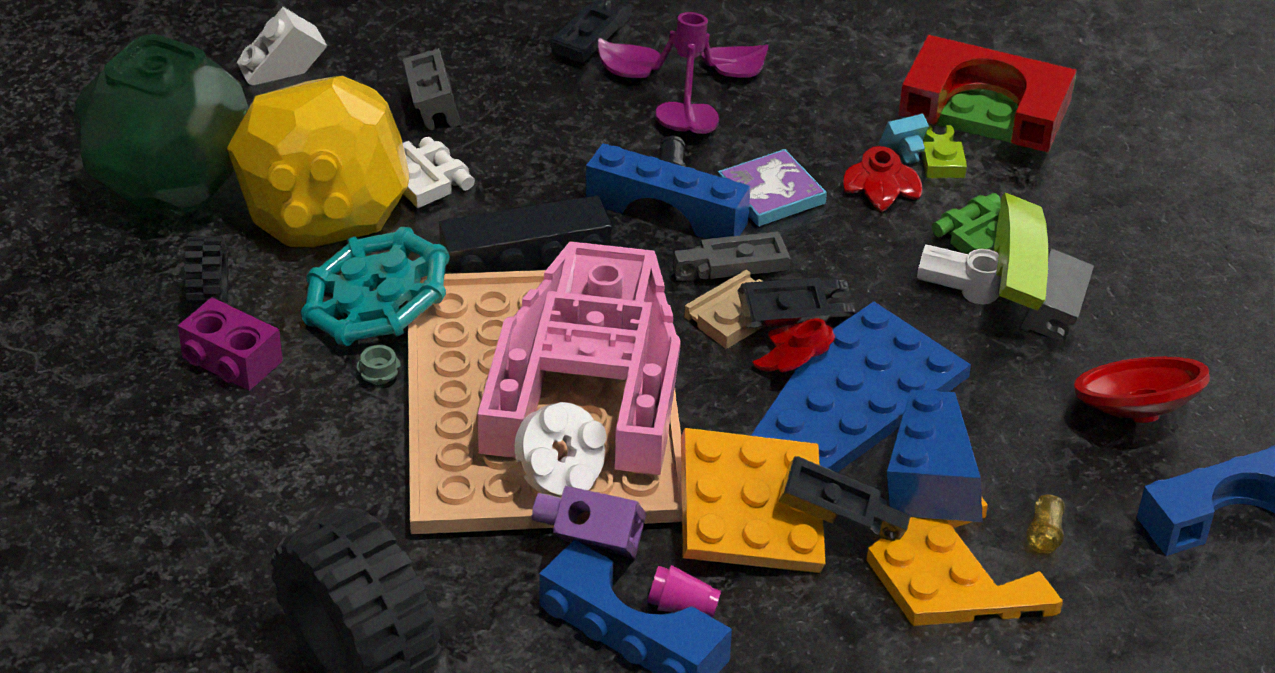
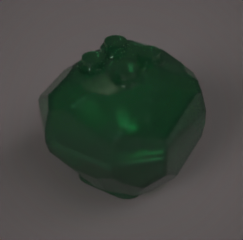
M156 34L144 35L135 39L106 64L104 70L83 88L75 101L74 128L85 172L138 207L179 211L187 207L199 205L213 196L235 171L227 147L249 108L241 83L221 66L207 58L204 51L197 47Z

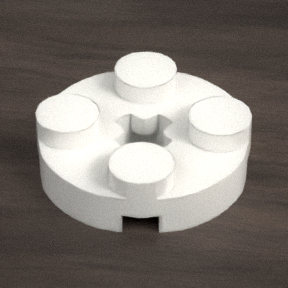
M560 402L541 407L524 418L516 434L514 452L517 462H522L523 469L527 474L523 477L533 489L543 494L560 497L565 486L589 490L592 487L603 466L605 456L604 443L607 435L603 425L598 421H594L592 416L583 408L571 403ZM563 440L566 443L568 452L567 456L563 457L560 462L557 460L558 452L552 446L553 442Z

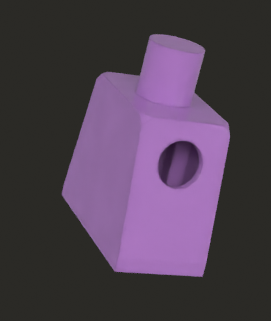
M565 486L562 498L543 493L537 494L532 510V520L554 525L553 533L561 540L571 543L577 540L590 548L633 559L636 558L646 518V512L638 501ZM582 512H590V517L584 524H576L577 517Z

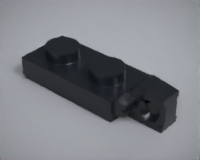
M794 456L788 466L778 500L786 505L871 539L900 540L907 531L910 515L887 506V501L880 497V490L799 456Z

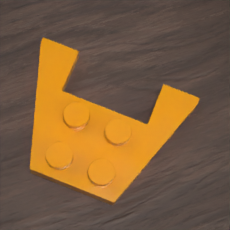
M983 498L982 519L986 517L988 504ZM910 517L907 531L900 540L891 541L880 538L868 547L867 562L913 626L973 622L975 615L999 614L1002 619L1020 618L1021 612L1042 610L1043 616H1055L1061 612L1063 600L1040 571L997 586L953 529L971 523L970 521Z

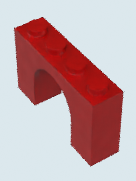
M928 35L902 84L899 116L911 117L923 114L927 123L936 125L947 101L955 94L975 89L990 90L1009 97L1018 105L1015 113L1011 143L1049 153L1071 102L1076 69Z

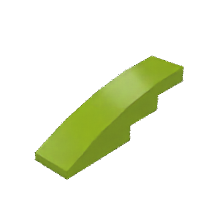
M1004 193L1001 197L994 251L999 254L996 275L1001 277L999 296L1038 311L1046 299L1048 277V236L1044 213L1041 206Z

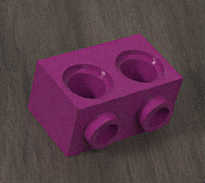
M213 297L178 325L182 358L192 365L200 366L220 376L223 380L233 382L249 391L283 361L278 328Z

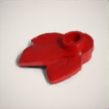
M875 146L865 151L862 161L849 167L843 178L844 192L858 193L864 191L869 201L879 212L886 211L899 194L914 200H919L922 194V183L916 171L902 164L899 155L894 150L885 146Z
M820 318L809 319L802 323L771 330L768 332V335L776 347L765 356L752 362L756 368L767 372L777 369L780 372L794 370L808 362L811 357L825 353L835 339L834 331L831 326L826 325L825 321Z

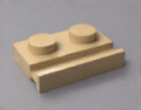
M748 270L741 272L685 305V318L688 321L691 319L695 320L698 323L697 327L725 349L762 328H747L737 292L742 283L761 281L760 279L755 281L750 278L751 273Z

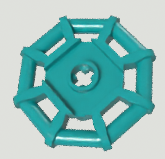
M400 227L396 232L361 239L353 236L348 239L349 243L320 267L311 268L307 274L306 279L309 285L306 304L301 309V317L306 325L316 326L331 335L339 345L349 346L355 340L393 333L398 337L404 334L403 329L431 305L439 304L446 296V289L444 288L445 266L449 262L450 255L443 245L428 242L414 234L413 230L409 227ZM390 250L389 252H386V253H380V254H375V255L366 256V254H371V253H376V252H382V251ZM411 251L421 256L414 261L408 259ZM427 276V280L420 283V279ZM324 293H333V299L323 302ZM407 300L408 303L400 309L399 306ZM340 315H341L342 317H344V318H345V315H348V317H347L346 319H341V320H337V319H336V318L339 317Z

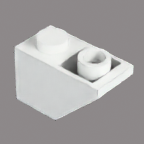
M282 7L275 17L266 23L264 30L254 42L243 50L237 64L247 83L257 85L304 74L327 45L316 26Z

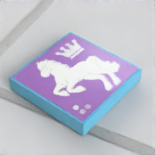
M785 149L718 171V177L729 178L751 186L749 218L758 227L826 203L827 192Z

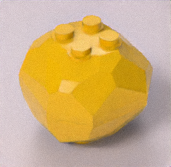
M342 75L311 80L255 96L227 146V151L252 221L289 247L315 248L347 240L353 236L360 237L380 231L409 184V168L402 138L388 103L376 90Z

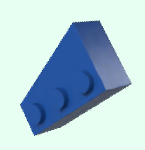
M935 389L910 390L887 469L889 507L910 515V517L983 522L981 477L955 392H941Z

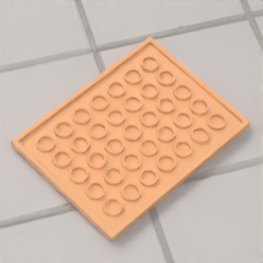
M546 270L445 274L444 288L446 289V296L439 304L431 305L408 325L411 534L554 528V525L532 520L534 502L537 494L540 492L533 489L523 477L527 474L523 469L521 461L517 462L516 458L479 454L477 415L503 322L507 317H513L522 307L523 297L530 289L536 290L544 280V272ZM427 276L422 277L420 279V283H423L425 280H427ZM546 371L537 410L541 407L560 402L571 403L583 408L592 416L594 421L600 422L605 428L607 436L604 443L605 456L603 466L589 491L638 501L646 512L644 524L682 522L681 430L675 389L661 475L615 470L616 427L626 380ZM563 440L553 442L552 448L558 452L557 460L561 462V459L567 456L566 443ZM582 512L577 517L576 524H584L589 519L590 512Z

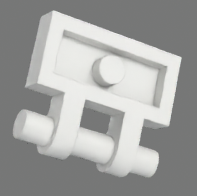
M425 137L420 141L418 149L409 141L403 143L409 168V184L403 194L417 208L450 195L451 184L459 185L463 190H469L474 185L475 180L469 174V168L461 160H454L450 156L449 149L441 142H435L431 137Z

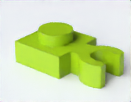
M931 125L928 127L923 141L925 149L921 153L926 178H965L967 163L962 142H953L954 128L951 125H946L945 134L943 135L935 134L932 131Z

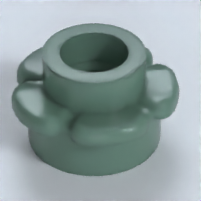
M374 345L366 348L362 352L361 359L357 364V370L361 373L362 379L376 385H382L393 380L398 375L397 370L400 369V361L396 357L395 352L385 345Z

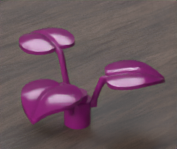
M685 12L678 15L676 31H670L669 40L661 55L656 50L648 47L614 44L601 38L598 41V55L602 64L610 72L623 77L643 78L650 75L651 69L660 70L673 46L678 49L677 53L687 58L684 103L666 102L659 105L655 113L656 120L668 129L676 131L691 130L695 133L705 134L717 128L719 115L710 105L691 104L694 58L698 57L700 52L703 51L702 60L707 66H715V70L718 73L730 77H752L759 74L763 68L768 52V44L709 48V34L706 33L708 19L699 13Z

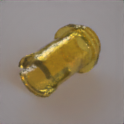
M1042 495L1038 498V501L1036 500L1033 523L1027 529V540L1031 547L1040 553L1054 552L1064 541V531L1061 528L1065 504L1062 499L1055 495Z

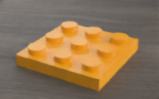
M685 428L681 436L683 558L821 573L826 564L823 520L778 501L788 466L794 456H799L820 465L818 444Z

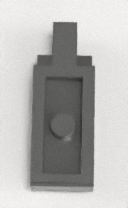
M769 232L701 240V245L698 247L674 251L672 270L676 280L695 281L698 278H728L736 276L745 270H748L751 274L790 270L791 258L780 233Z

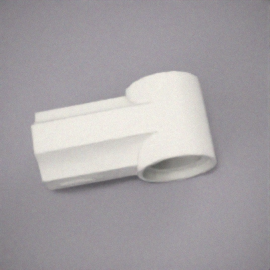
M926 244L918 267L917 278L922 281L962 290L963 296L975 304H990L996 301L999 296L1001 277L996 275L999 254L990 249H976L969 254H964Z

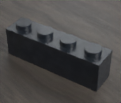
M599 195L439 221L440 244L447 249L450 255L449 262L445 266L448 274L548 268L569 242L611 246L612 226Z

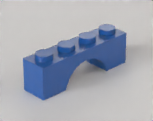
M602 143L586 165V197L599 195L604 209L622 214L627 206L637 199L654 198L662 200L677 208L688 219L695 235L705 239L740 236L748 224L750 185Z
M1275 445L1256 453L1237 456L1226 462L1206 468H1197L1189 473L1166 480H1157L1150 485L1144 486L1137 519L1162 552L1168 556L1206 544L1214 511L1221 507L1234 504H1248L1275 513Z
M577 540L570 543L539 573V599L541 607L551 616L562 618L582 630L590 639L601 641L621 653L625 659L633 664H639L653 673H719L730 661L732 635L730 627L693 606L675 613L661 615L647 614L628 607L616 597L612 590L613 561Z

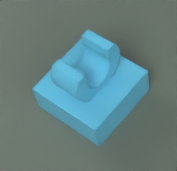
M919 114L888 122L879 145L899 153V157L904 165L919 162L920 159L917 152L924 151L925 149L922 140L929 127L924 115Z

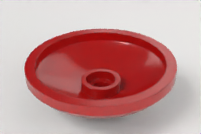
M1167 356L1142 357L1116 361L1088 370L1075 380L1074 387L1076 396L1092 408L1116 417L1133 418V421L1137 423H1148L1158 420L1159 415L1179 409L1198 396L1208 385L1210 375L1208 367L1197 360Z

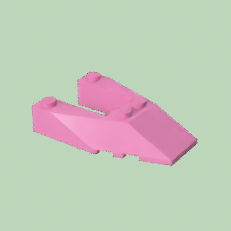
M569 242L544 272V280L536 290L530 289L523 297L522 307L513 317H507L503 322L477 414L479 454L516 458L514 445L518 428L525 417L537 410L546 371L626 380L616 427L615 470L661 475L680 353V338L675 332L673 314L670 305L667 304L664 293L665 286L655 251Z

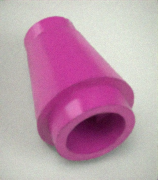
M671 565L670 569L658 566L647 603L658 606L657 611L670 613L693 606L713 618L721 591L712 588V586Z

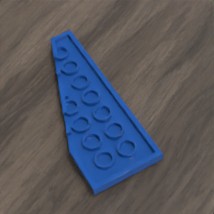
M872 302L833 329L835 339L825 353L811 357L808 362L796 369L751 436L816 443L819 446L820 466L838 473L900 428L910 390L935 389L941 392H949L969 378L971 364L876 302Z

